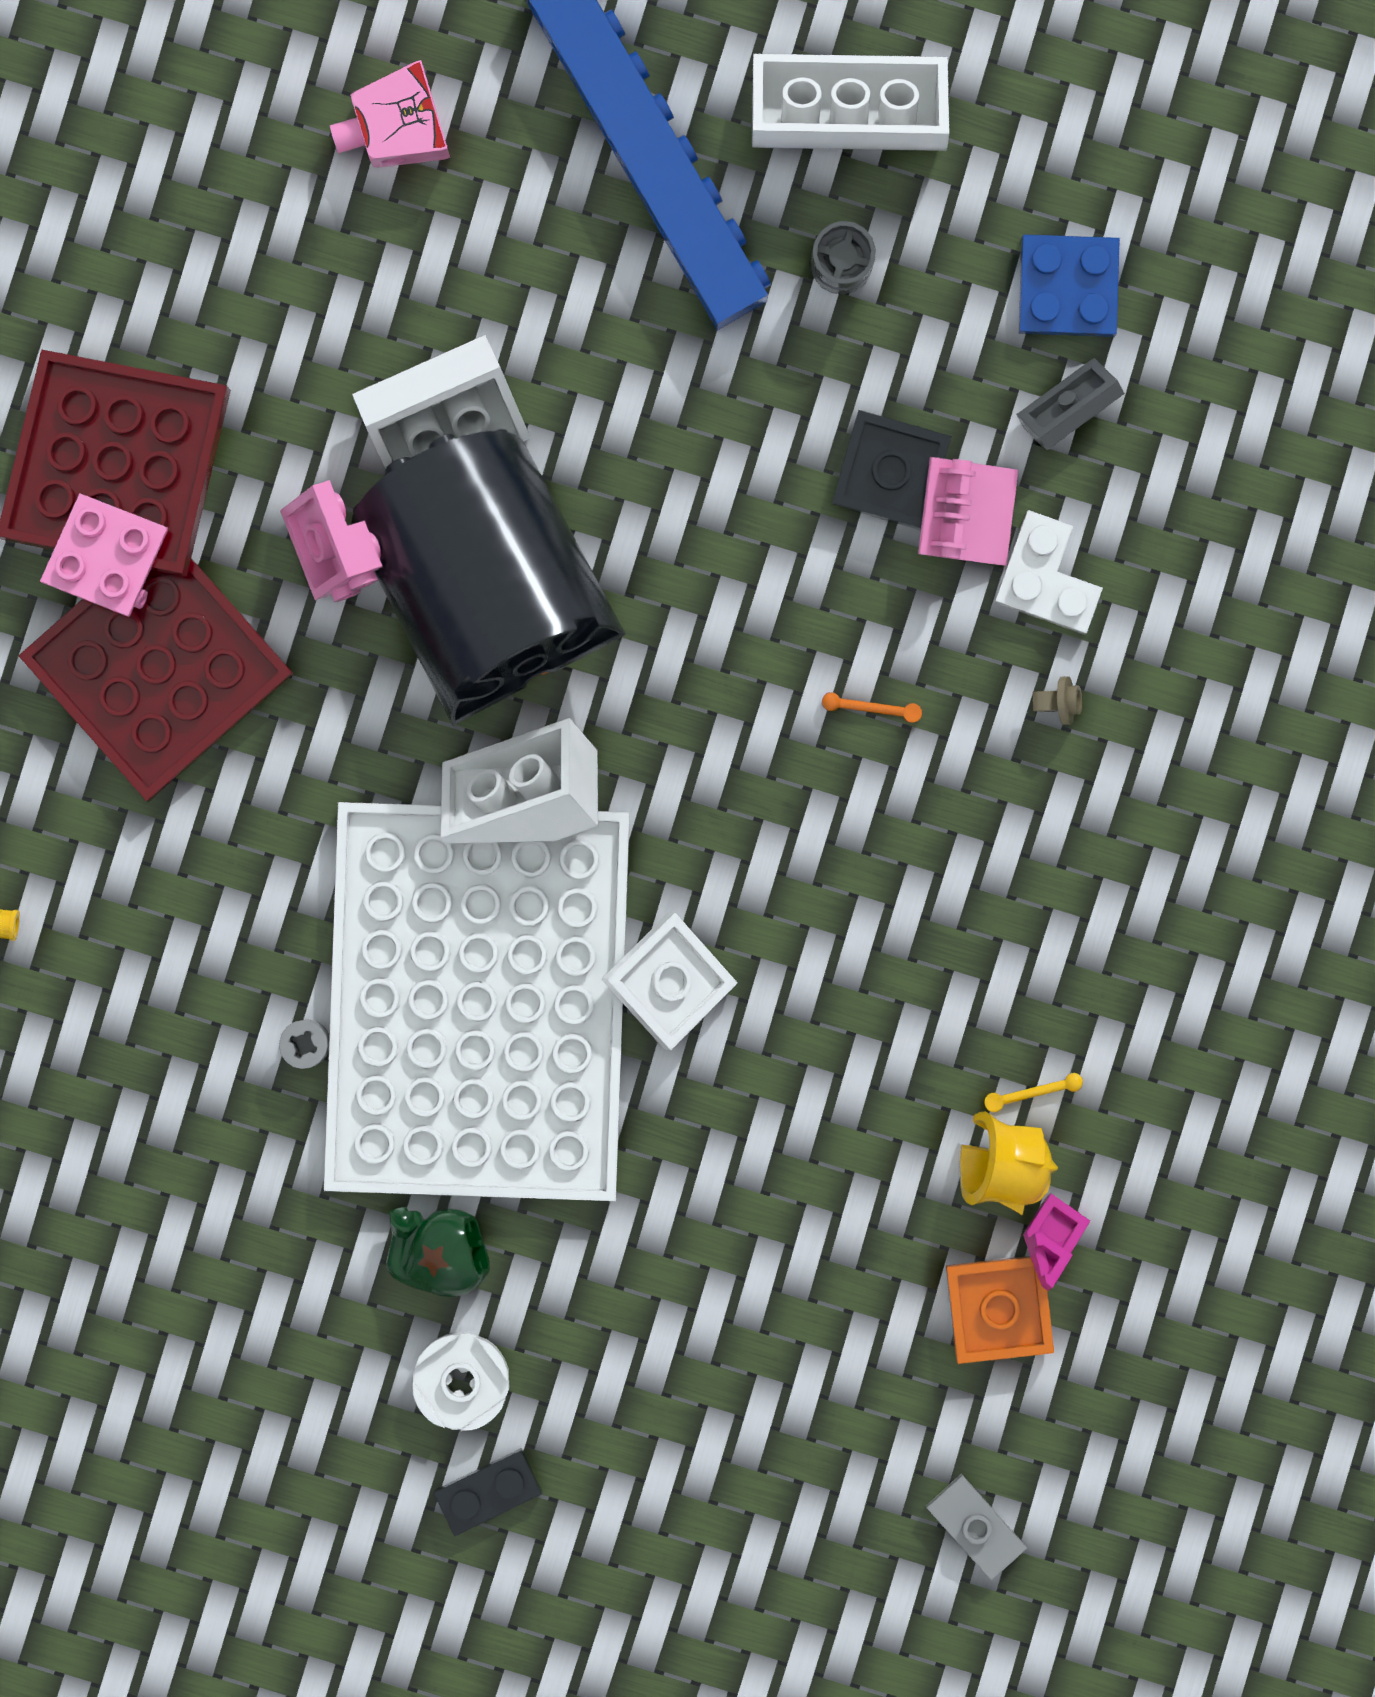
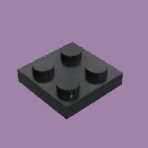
M858 410L831 505L921 530L930 457L946 459L952 436Z

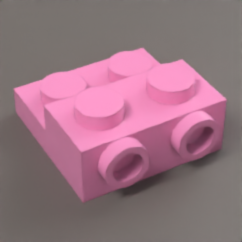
M330 480L312 485L280 510L315 600L332 595L334 602H339L361 593V588L378 581L375 571L382 567L380 561L381 550L378 540L372 533H369L365 521L347 526L344 502L341 496L334 492Z

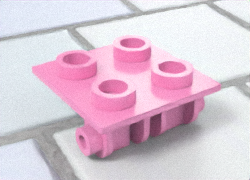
M930 457L918 554L1007 566L1018 470L976 464L968 460H948Z
M79 493L40 582L129 617L134 607L141 609L146 602L148 592L143 590L142 587L167 534L168 527Z

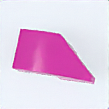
M1049 1194L1043 1200L1023 1234L1039 1281L1047 1291L1052 1289L1073 1256L1071 1254L1072 1250L1090 1223L1089 1219L1053 1194Z

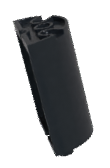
M506 429L473 433L458 438L453 434L437 438L429 445V449L412 458L403 457L389 464L385 469L387 475L379 480L353 508L354 514L351 524L365 521L369 533H372L378 540L381 550L380 561L382 567L375 571L376 576L452 726L526 688L527 683L537 675L546 672L554 673L626 635L525 443L520 437L509 433Z

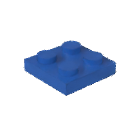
M1023 235L1021 238L1018 334L1115 337L1117 334L1120 238Z

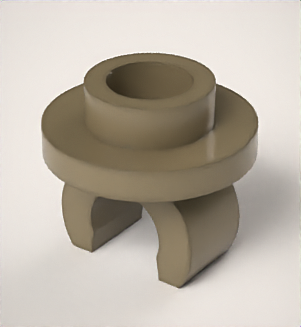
M1069 676L1060 677L1057 691L1033 692V711L1058 712L1061 723L1063 725H1071L1074 721V715L1081 714L1082 712L1080 686H1073Z

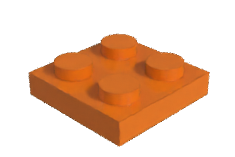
M1030 1256L946 1265L957 1364L1054 1353L1048 1292L1042 1287Z

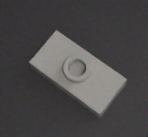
M962 1473L925 1505L990 1580H993L1027 1549L1022 1540Z

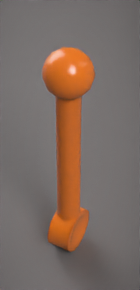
M833 692L826 693L822 698V706L827 711L844 708L901 716L909 723L919 721L922 716L920 706L914 703L908 704L905 707L843 699Z

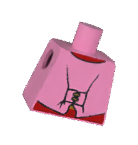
M421 60L413 62L353 92L350 96L357 117L329 125L338 154L366 146L370 162L376 168L450 158Z

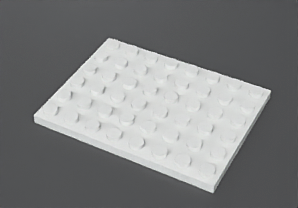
M338 802L324 1191L616 1201L623 1003L602 981V978L625 956L629 812L598 811V827L556 841L445 844L441 839V806Z

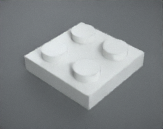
M669 912L602 978V981L664 1050H672L737 984L736 980L675 912Z

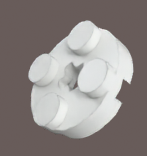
M472 1332L450 1333L431 1342L419 1356L413 1372V1396L420 1411L433 1424L452 1430H474L489 1423L502 1409L510 1388L509 1369L502 1353L489 1340ZM458 1369L461 1373L467 1371L472 1373L474 1378L469 1383L472 1388L470 1393L465 1394L461 1389L452 1392L449 1389L448 1385L453 1380L450 1374L452 1370Z

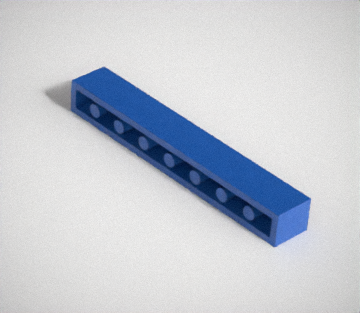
M525 0L716 330H720L765 304L768 299V293L765 288L771 286L766 272L758 260L752 263L748 261L741 249L747 242L736 221L733 218L725 221L716 205L723 201L717 188L709 176L701 180L692 163L696 162L698 157L687 137L682 135L677 138L668 123V121L674 119V116L661 93L652 96L644 80L650 77L638 53L634 51L628 55L619 39L625 36V32L612 10L604 13L597 0Z

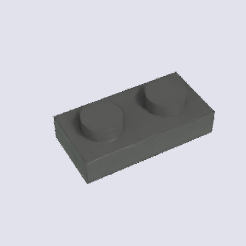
M1093 358L1016 415L1023 428L1047 451L1125 393L1118 380Z

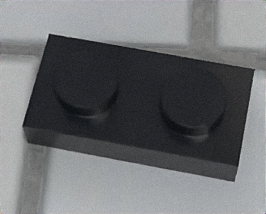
M522 1448L434 1490L433 1493L455 1537L542 1495L543 1491Z

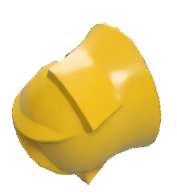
M986 1111L978 1112L973 1116V1123L988 1130L989 1149L961 1144L960 1186L962 1197L970 1205L992 1201L998 1202L1023 1216L1025 1205L1040 1201L1048 1193L1051 1174L1058 1169V1166L1052 1160L1042 1128L1008 1125L997 1120Z

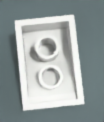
M570 718L442 762L441 839L445 844L556 841L598 827L597 750Z

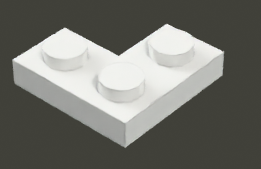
M1027 510L994 603L1085 635L1103 588L1057 572L1073 526Z

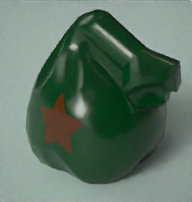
M406 1207L393 1209L388 1212L392 1239L386 1267L394 1279L415 1289L441 1297H457L470 1293L489 1274L490 1263L478 1221L473 1215L461 1210L446 1209L435 1211L424 1220L420 1212L408 1211Z

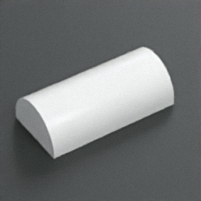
M753 55L752 148L947 151L949 140L947 57Z

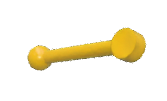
M1070 1073L1065 1077V1080L1005 1095H999L995 1092L989 1093L984 1099V1105L989 1111L997 1112L1005 1104L1065 1089L1076 1092L1082 1088L1083 1079L1077 1073Z

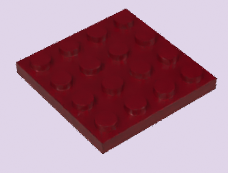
M41 349L0 518V539L54 550L79 493L168 527L167 534L150 570L187 577L229 401L230 388L227 385Z
M192 558L187 577L150 570L142 587L143 590L148 592L146 602L141 609L134 607L129 617L82 599L18 655L148 802L294 674Z

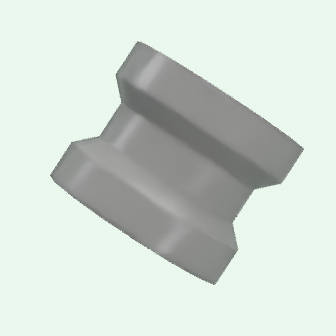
M309 1019L295 1021L287 1026L281 1034L279 1041L280 1053L284 1060L293 1067L300 1069L311 1068L324 1061L329 1054L330 1035L326 1028L317 1021Z

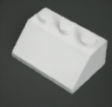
M486 335L352 394L385 469L397 459L403 457L412 458L429 449V445L434 440L447 434H453L458 438L473 433L506 429L509 433L520 437L523 442L531 439Z

